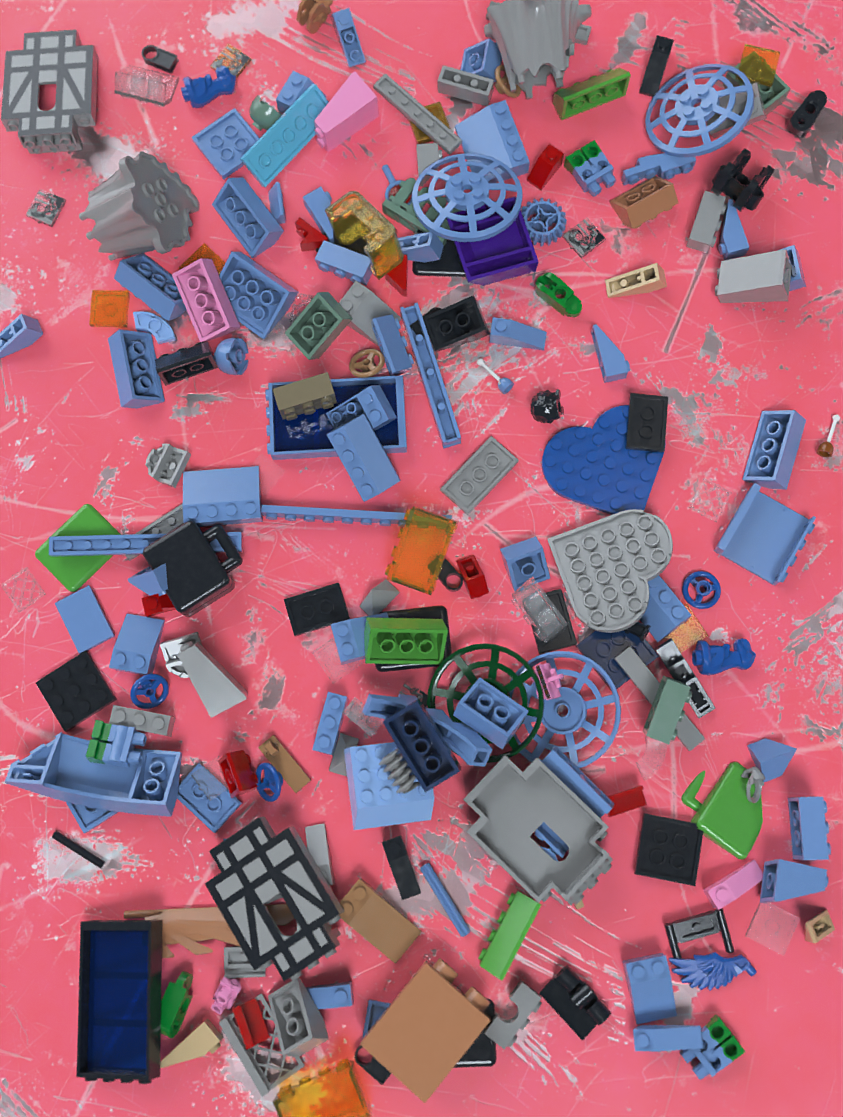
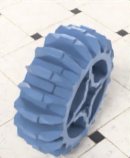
M543 197L540 198V201L534 198L533 204L528 201L526 206H523L521 209L534 246L540 243L542 247L545 242L549 246L551 241L556 243L558 238L562 237V232L566 229V214L562 212V206L557 207L556 201L550 203V198L547 201H544ZM536 213V217L532 218L531 221H527L531 215ZM553 223H556V226L552 230L548 231V227L552 226Z

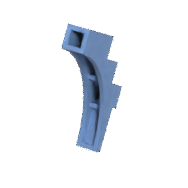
M369 694L362 712L366 716L386 719L418 698L413 695L399 694L398 697ZM426 708L452 751L459 755L468 765L486 766L493 749L475 730L465 723L453 722L443 710Z

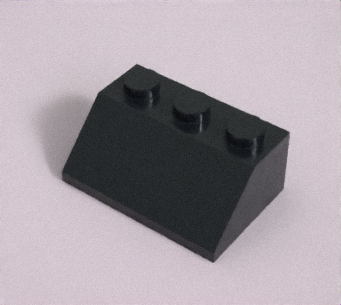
M199 342L193 347L181 348L176 353L164 354L155 359L157 374L165 386L218 368L208 342Z

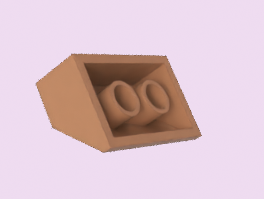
M657 176L646 180L609 201L622 223L632 229L640 227L642 223L656 218L658 214L664 211L671 210L674 205L679 203L673 183Z

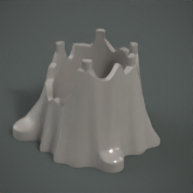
M506 0L498 5L487 8L490 23L484 26V33L486 37L495 40L511 92H516V85L518 84L525 92L526 99H532L533 86H547L549 74L553 75L557 88L563 87V77L565 70L569 67V57L573 56L575 51L576 33L582 22L591 17V5H578L579 0Z
M141 151L134 159L130 156L120 159L119 169L104 183L88 192L89 204L85 211L79 214V218L82 221L86 219H93L96 225L92 231L86 233V237L89 240L94 238L101 243L98 252L112 253L108 258L110 261L154 250L165 254L170 252L172 248L184 246L186 241L191 240L188 227L193 226L189 213L197 212L200 205L196 196L191 192L190 187L181 182L177 172L171 173L166 163H160L155 156Z

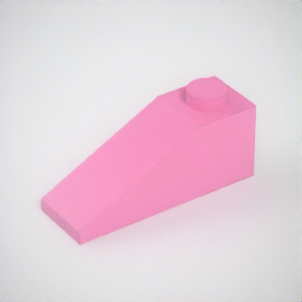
M752 860L703 889V892L712 907L719 910L762 881L763 872L757 862Z

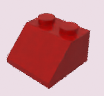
M244 750L226 753L218 760L231 798L257 788L258 778L254 772L252 773L250 768L251 759L248 754H245Z

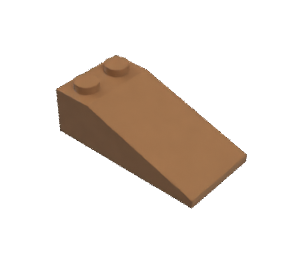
M359 878L339 902L345 911L339 915L341 919L395 964L422 932L362 878Z

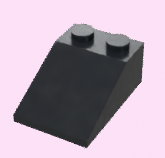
M474 295L423 317L435 352L470 343L490 335L480 305Z

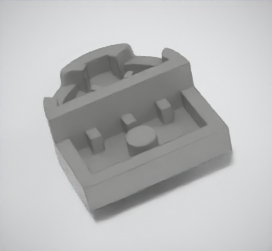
M164 443L162 447L157 450L153 449L147 456L145 465L148 467V474L158 482L176 488L192 454Z
M198 632L160 643L166 662L165 666L170 673L178 675L180 678L189 677L177 654L180 651L179 648L189 641H192L193 644L198 641L202 645Z

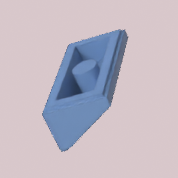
M276 182L268 192L270 211L279 224H283L286 222L283 195L280 183Z

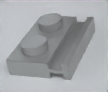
M240 946L224 947V977L249 978L266 976V969L262 970L260 967L254 970Z

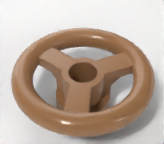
M499 65L495 70V87L497 91L511 98L519 97L521 88L517 84L516 92H511L506 71L503 78L500 76V72L505 71L504 65Z
M377 349L362 350L352 357L349 363L350 372L359 378L372 377L383 368L385 364L384 355ZM368 355L366 359L356 363L359 358ZM375 355L379 357V364L377 365V367L373 361Z

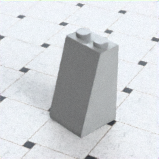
M787 250L721 261V266L717 270L719 282L715 286V296L718 297L720 303L788 301L792 265Z
M189 641L179 648L180 651L177 656L211 718L247 699L248 692L198 641L194 644L192 641Z

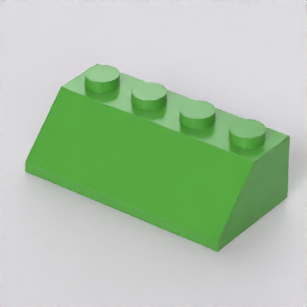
M621 68L611 69L602 75L592 76L584 82H577L566 89H559L554 93L553 105L561 121L625 96L631 76L630 72Z
M366 617L364 631L365 663L440 665L443 662L448 629L443 619Z
M518 890L515 894L511 893L508 898L507 904H509L507 911L501 912L497 920L500 923L497 930L493 929L488 937L490 942L488 948H483L478 957L480 960L479 965L502 981L541 907V904Z

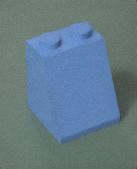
M782 859L764 862L760 903L780 902L825 891L829 881L827 870Z

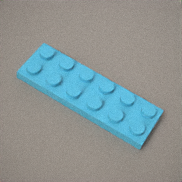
M312 84L240 158L262 187H266L316 135L314 120L329 103L316 84Z

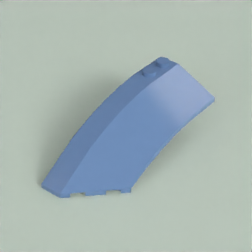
M60 732L55 736L54 740L46 745L43 743L23 760L20 761L18 759L13 762L4 781L6 784L77 805L115 812L172 817L177 800L182 753L134 748V751L142 753L140 764H130V767L92 763L86 758L90 740Z

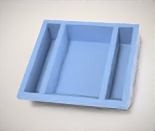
M395 742L344 749L353 830L431 820L435 799L433 788L425 792L419 784L408 793L397 794L396 791L399 789V785L392 787L395 779H387L391 772H383L386 764L379 766L383 757L398 748Z

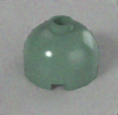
M258 95L250 106V117L254 121L252 125L260 131L262 129L267 131L281 117L280 113L267 102L261 100Z

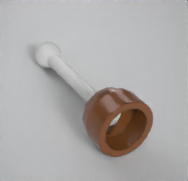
M837 414L832 417L833 423L827 441L821 443L817 450V454L825 458L832 457L834 447L830 442L836 424L840 420V416Z

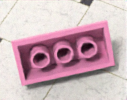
M200 258L172 274L200 342H207L225 336L241 328L212 259Z

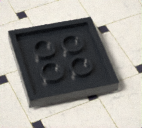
M87 651L82 652L36 682V685L65 732H68L117 700Z
M643 813L634 874L695 886L703 831L697 829L696 823Z

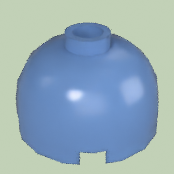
M228 338L221 341L214 353V359L218 368L229 375H242L248 366V360H245V354H249L247 345L241 338Z

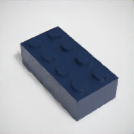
M420 698L383 721L384 726L425 792L461 771V765Z

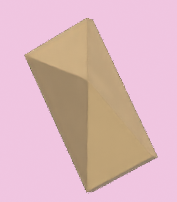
M827 910L822 911L805 923V941L817 943L835 930Z

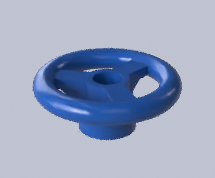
M697 571L685 579L682 592L688 604L698 609H707L715 605L719 600L721 587L715 576L705 571ZM705 577L709 579L713 583V585H711L706 580L698 582L695 578ZM690 583L695 587L697 593L695 601L688 593ZM704 587L705 592H701L699 588ZM711 591H715L714 597L709 602L701 603L704 596L710 594Z
M147 674L140 677L133 684L130 691L132 702L142 709L157 707L168 696V682L158 674ZM161 683L163 686V692L158 699H156V688ZM136 695L149 697L151 703L139 701Z
M261 763L255 772L258 778L257 790L264 800L273 802L280 796L283 777L270 763ZM264 769V779L261 783V773ZM270 788L274 794L269 796L264 789Z

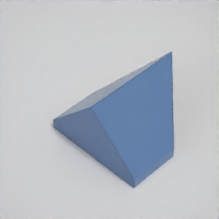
M767 738L747 745L755 766L765 776L763 782L782 776L797 748Z

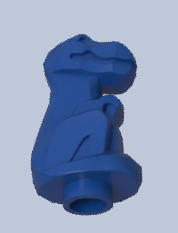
M226 66L216 68L215 74L217 78L215 80H212L210 74L193 80L190 77H184V87L181 88L184 101H190L192 108H202L221 95H232L235 91L236 77L230 73Z
M743 638L734 641V651H730L729 644H724L723 646L709 645L705 640H699L695 650L692 652V662L694 666H697L699 673L715 675L731 668L747 670L752 666L756 654L752 651L749 641Z

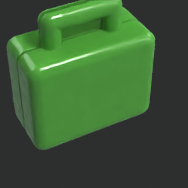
M85 504L50 537L121 534L92 505ZM49 538L35 552V557L70 592L77 591L113 556L51 557L49 556Z
M732 762L728 765L703 804L695 796L702 785L705 771L700 772L683 793L681 800L686 806L697 811L691 823H696L697 829L702 830L705 837L736 858L745 859L751 851L762 827V798L760 796L756 803L748 801L746 787L749 778L741 777L746 768L738 762ZM755 784L751 785V798L754 796L755 793Z

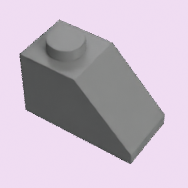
M438 143L416 144L418 177L428 166L442 159V150H438ZM426 175L419 186H423L432 176Z

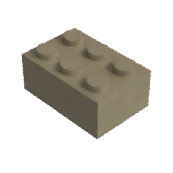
M328 372L272 389L283 420L296 419L297 415L303 413L309 415L320 408L329 409L337 403Z

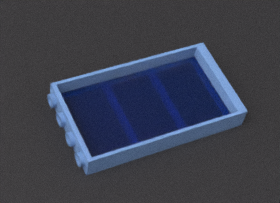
M403 375L330 379L337 403L329 409L320 408L309 415H305V413L297 415L298 417L293 420L282 419L272 390L293 382L268 383V389L265 390L266 401H269V407H266V417L269 418L270 425L266 426L267 436H270V443H267V453L271 455L273 460L338 457L327 437V434L334 428L326 413L372 385H380L397 417L385 426L375 430L376 436L386 454L407 453Z

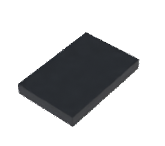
M630 393L625 449L664 452L668 409L667 396Z
M339 583L284 599L295 637L350 619Z
M561 589L524 598L539 655L577 645Z

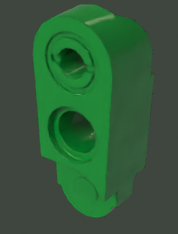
M551 272L538 277L535 283V292L541 299L563 316L577 317L582 311L581 301L574 295V291ZM561 294L564 298H557L556 295Z
M186 971L179 975L176 983L169 982L161 1000V1034L169 1038L175 1037L180 1030L193 995L188 994L193 982V975Z

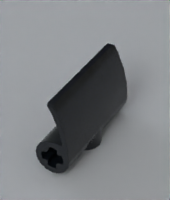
M568 965L562 968L540 991V995L581 1040H584L596 1025L599 1026L605 1022L611 1014L609 1009L598 999L592 988L585 981H582Z

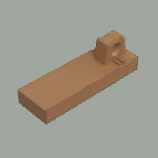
M274 735L258 747L276 770L281 773L283 779L295 793H298L311 781Z

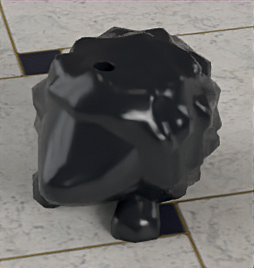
M559 389L554 393L549 390L539 391L537 395L533 396L530 411L534 420L551 424L554 420L560 419V414L564 415V407L560 403L561 392Z

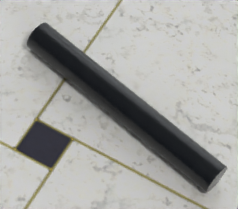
M55 831L52 835L53 839L100 869L105 866V861L58 831Z

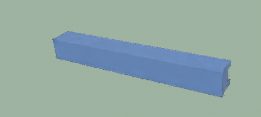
M418 302L407 308L400 307L401 318L443 449L461 444V435ZM417 320L419 321L423 336L421 334L416 335L410 328V325Z

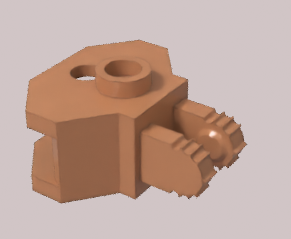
M302 0L299 4L296 20L301 26L307 24L306 28L309 33H316L326 21L328 14L331 13L330 5L333 4V0Z

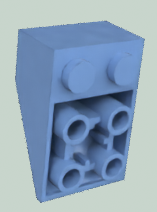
M380 385L369 386L326 413L334 429L362 414L366 415L374 431L397 418Z

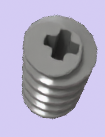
M397 748L383 757L379 766L386 764L383 772H391L387 779H395L392 787L399 785L396 793L405 794L416 788L420 783L419 781L414 782L416 779L414 774L409 775L412 770L410 767L405 768L408 763L406 760L401 761L403 755L396 754L399 750Z

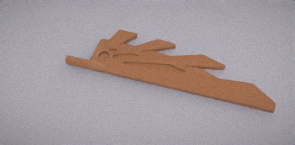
M287 904L265 905L276 925L286 926L295 919ZM218 907L124 911V919L144 918V920H162V958L175 957L166 944H181L194 955L213 952L212 949L197 943L198 941L216 939L240 946ZM148 932L143 933L144 946L148 945Z

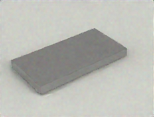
M490 436L443 485L440 491L464 513L469 515L513 469L519 460L496 439Z

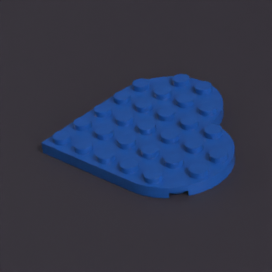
M629 405L611 408L597 419L592 429L588 427H571L560 431L552 437L546 445L542 456V472L549 487L555 493L568 500L611 515L631 509L644 510L664 452L625 449Z

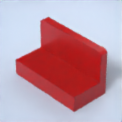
M643 785L607 796L615 803L613 808L607 813L608 817L646 806L647 803L642 791L644 789Z
M254 998L232 1008L246 1050L270 1038L257 999Z

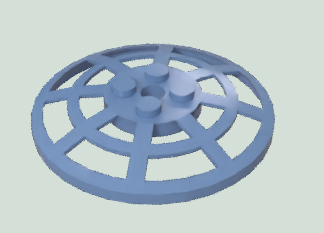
M723 64L701 65L676 75L654 95L646 112V131L651 142L661 152L675 157L701 156L723 147L742 131L751 117L755 101L752 85L744 73L734 67ZM718 70L715 74L703 73L693 76L694 73L701 71ZM727 71L734 73L744 81L745 85L733 87L732 83L723 75ZM686 77V79L682 80L680 83L675 85L668 93H664L673 84ZM710 78L706 84H695L696 79ZM719 80L727 86V89L716 91L712 86ZM684 84H688V89H686L683 93H674ZM747 92V103L744 112L740 116L732 112L736 93ZM730 95L727 108L719 106V98ZM658 100H663L660 107V117L650 123L653 107ZM668 100L676 101L675 108L665 113ZM696 103H701L699 106L693 107ZM715 113L721 115L716 121L706 126V121L711 119ZM677 115L680 122L676 128H673L669 125L667 119ZM727 118L736 122L727 133L711 142L708 132L720 126ZM661 123L665 130L672 134L668 145L660 141L652 131ZM686 125L699 126L698 130L683 131ZM701 135L704 144L691 148L675 147L679 137L690 138Z
M456 154L432 163L420 174L414 184L412 204L415 215L420 223L433 234L452 241L475 242L496 236L514 222L521 210L522 187L516 174L501 161L482 154ZM466 159L481 160L491 164L487 166L478 162L466 161ZM458 160V163L448 165L440 171L433 170L443 164ZM467 166L479 167L482 170L479 173L468 172ZM500 167L506 171L516 185L505 184L501 175L494 169ZM453 168H460V173L453 176L445 174V172ZM491 173L499 183H488L484 177ZM426 175L433 176L428 193L418 196V188L421 181ZM438 179L447 182L444 189L434 191ZM468 189L471 192L465 193L464 190ZM489 190H500L497 202L489 198ZM506 191L517 192L516 203L512 211L508 213L501 206L505 200ZM445 196L448 202L445 208L438 204L435 199L436 197ZM430 200L433 208L439 213L434 223L423 213L419 203ZM484 204L490 207L485 212L475 215L474 210L482 207ZM454 208L467 211V216L453 214L451 211ZM495 212L503 218L500 223L493 227L477 231L476 221L485 219ZM448 218L458 222H468L470 232L451 231L440 226Z
M554 651L536 656L528 661L531 667L546 660L547 663H550L552 669L555 668L557 675L572 676L577 678V681L572 689L562 687L561 685L559 688L561 697L551 700L544 699L542 723L547 728V731L542 738L538 734L533 738L538 745L532 753L524 748L520 754L530 762H533L536 758L539 759L545 748L552 751L556 745L550 744L549 741L554 734L565 735L567 746L557 747L563 753L569 752L570 760L578 768L585 767L598 760L608 750L618 733L621 721V703L617 688L609 674L599 664L581 654L569 651ZM554 658H573L586 664L581 673L567 669L557 670ZM523 665L516 674L519 676L527 669ZM592 668L596 669L604 677L611 688L612 695L601 697L595 684L588 679ZM523 682L527 693L528 707L531 696L538 699L535 682L531 685ZM584 683L592 690L596 699L585 701L581 694H579ZM515 689L509 692L511 699ZM615 702V722L609 736L600 730L604 719V705ZM561 705H565L568 708V713L564 717L558 713V708ZM598 707V718L594 726L586 720L587 709ZM526 715L522 724H525L530 734L533 729L531 722H535L537 718ZM581 727L590 732L586 739L575 744L573 732ZM514 734L516 741L520 745L521 742L519 741L517 735ZM595 737L605 742L603 747L593 756L584 761H578L577 750L588 745Z

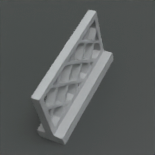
M261 993L255 999L257 1001L261 1000L264 1005L263 1019L274 1022L271 1008ZM266 1010L270 1017L265 1016ZM234 1012L219 1021L221 1028L262 1097L305 1066L300 1057H295L299 1065L292 1070L283 1068L286 1056H283L281 1067L269 1065L271 1053L282 1054L281 1051L272 1050L275 1037L278 1038L276 1028H274L273 1034L269 1033V1036H272L270 1049L258 1047V1044H256V1046L252 1047L255 1049L253 1055L250 1049L246 1050L242 1035L238 1030L239 1027L235 1025L232 1019L235 1017ZM257 1049L269 1052L267 1064L257 1062L255 1059ZM260 1066L266 1067L265 1073L262 1071ZM268 1068L280 1070L278 1079L270 1084L266 1077ZM282 1071H286L287 1073L281 1077Z

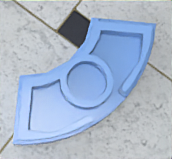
M133 312L137 331L151 333L156 338L158 344L176 341L172 328L165 320L150 312Z

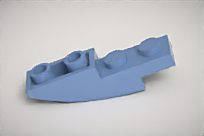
M666 153L638 158L635 167L623 170L621 181L623 186L627 184L633 185L639 180L651 179L656 175L659 178L668 180L675 177V175L687 174L692 171L696 158L675 157Z

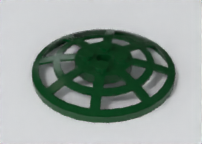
M473 644L452 653L436 669L428 689L427 706L428 708L436 709L435 696L446 697L450 719L453 722L463 723L453 716L455 712L453 699L461 700L478 680L472 670L479 667H490L488 678L483 680L509 698H511L509 692L518 687L522 698L521 706L529 711L527 715L537 718L531 733L520 745L513 735L508 742L512 750L490 756L487 763L499 762L505 755L510 758L521 752L536 736L544 715L543 689L534 669L518 653L497 644ZM474 650H492L490 661H479L467 665L461 657L463 654ZM504 652L514 657L527 670L518 676L509 667L498 663L499 653ZM454 661L461 671L452 680L449 690L437 688L443 672ZM497 669L506 672L513 680L504 686L496 680ZM465 675L471 685L465 693L455 691L459 681ZM530 677L533 678L538 691L539 709L528 707V698L523 682ZM479 734L486 741L487 744L492 743L491 741L483 737L481 734Z

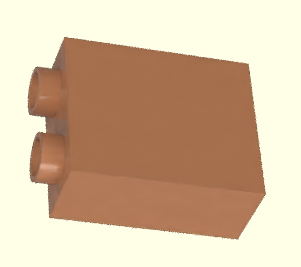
M441 958L433 966L425 960L362 1038L360 1043L365 1050L424 1103L427 1102L491 1021L489 1015L484 1012L490 1002L472 986L465 994L452 983L459 974Z

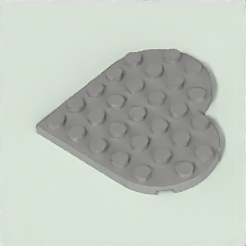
M638 509L621 511L547 539L576 616L587 627L605 633L623 631L641 619L649 604L650 591L648 581L653 580L666 569L673 553L672 536L664 521L656 515Z

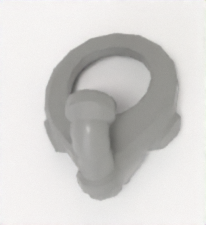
M754 766L744 770L741 774V777L749 778L746 796L751 803L758 802L762 786L764 785L763 780H765L764 774ZM755 784V793L754 796L751 798V785Z

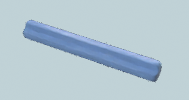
M426 863L420 868L421 872L460 936H466L470 933V929L429 863Z

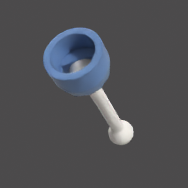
M482 358L477 360V364L484 367L498 381V389L503 394L508 393L512 389L514 383L510 379L500 378L484 363Z

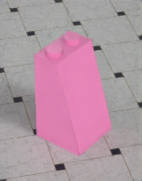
M355 71L314 120L316 128L314 131L317 135L316 141L328 153L379 117L377 96Z

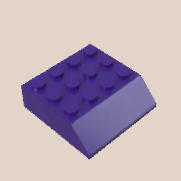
M516 196L504 200L501 207L506 212L510 213L516 203ZM485 204L475 209V215L485 212L490 207ZM521 210L514 222L496 236L475 242L454 241L468 283L484 286L536 272L539 263ZM459 211L453 214L467 216V211ZM495 212L485 219L476 221L477 231L493 227L500 223L503 218ZM446 218L451 231L470 232L468 222H458Z

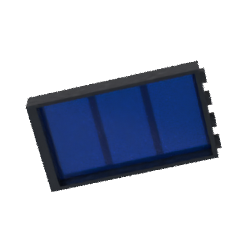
M89 920L81 922L76 1077L85 1078V1081H96L98 1078H102L103 1082H113L115 1079H121V1083H131L133 1080H139V1084L152 1083V1079L160 1077L162 920Z

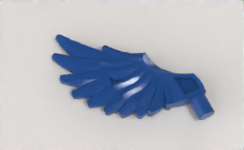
M713 952L708 955H693L695 959L668 958L672 964L679 966L678 968H672L673 973L687 975L681 978L680 981L682 983H690L691 988L698 986L700 990L707 987L711 991L714 986L716 989H719L721 985L725 987L727 983H731L734 976L737 977L744 970L751 977L757 972L743 955L727 958Z

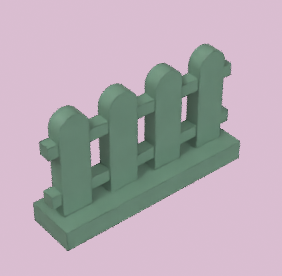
M408 178L405 182L401 181L399 184L401 188L395 196L391 195L389 200L386 199L383 202V213L413 232H417V229L424 233L430 232L416 218L413 204L411 203L409 206L405 203L413 192L416 180ZM422 188L421 191H418V196L428 193L429 188ZM443 196L437 197L438 204L445 208L446 198ZM430 200L419 203L421 210L426 203L431 205L425 215L434 223L439 213L433 208ZM454 208L451 211V213L459 212L462 210ZM445 219L440 227L450 230L447 219ZM437 236L442 244L445 245L447 239Z

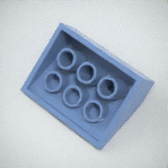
M506 100L488 105L455 125L456 133L462 139L461 146L464 154H482L497 159L507 165L516 176L529 172L530 161ZM467 159V161L478 162L487 166L491 164L481 160ZM469 166L471 172L479 173L482 170L479 167ZM500 167L494 169L501 175L504 181L512 178ZM491 173L484 177L488 183H498Z
M232 251L219 274L238 322L262 339H266L289 310L298 294L297 290L242 252Z
M259 466L183 472V522L194 521L199 527L263 522Z

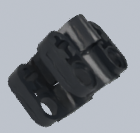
M746 148L737 156L733 164L729 162L727 165L720 166L712 180L714 185L711 189L718 196L723 192L731 199L733 198L736 201L733 207L740 212L744 208L748 210L756 209L764 197L762 189L775 171L774 168L768 165L766 168L763 167L759 175H755L752 180L741 172L751 158V152Z

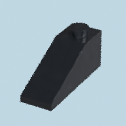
M657 35L640 87V94L654 97L658 92L674 43L673 39Z
M402 835L382 842L402 900L421 894Z

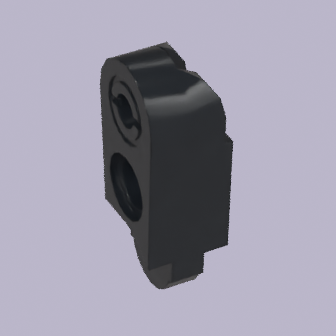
M821 90L812 91L792 115L787 130L800 138H804L828 101L826 93Z

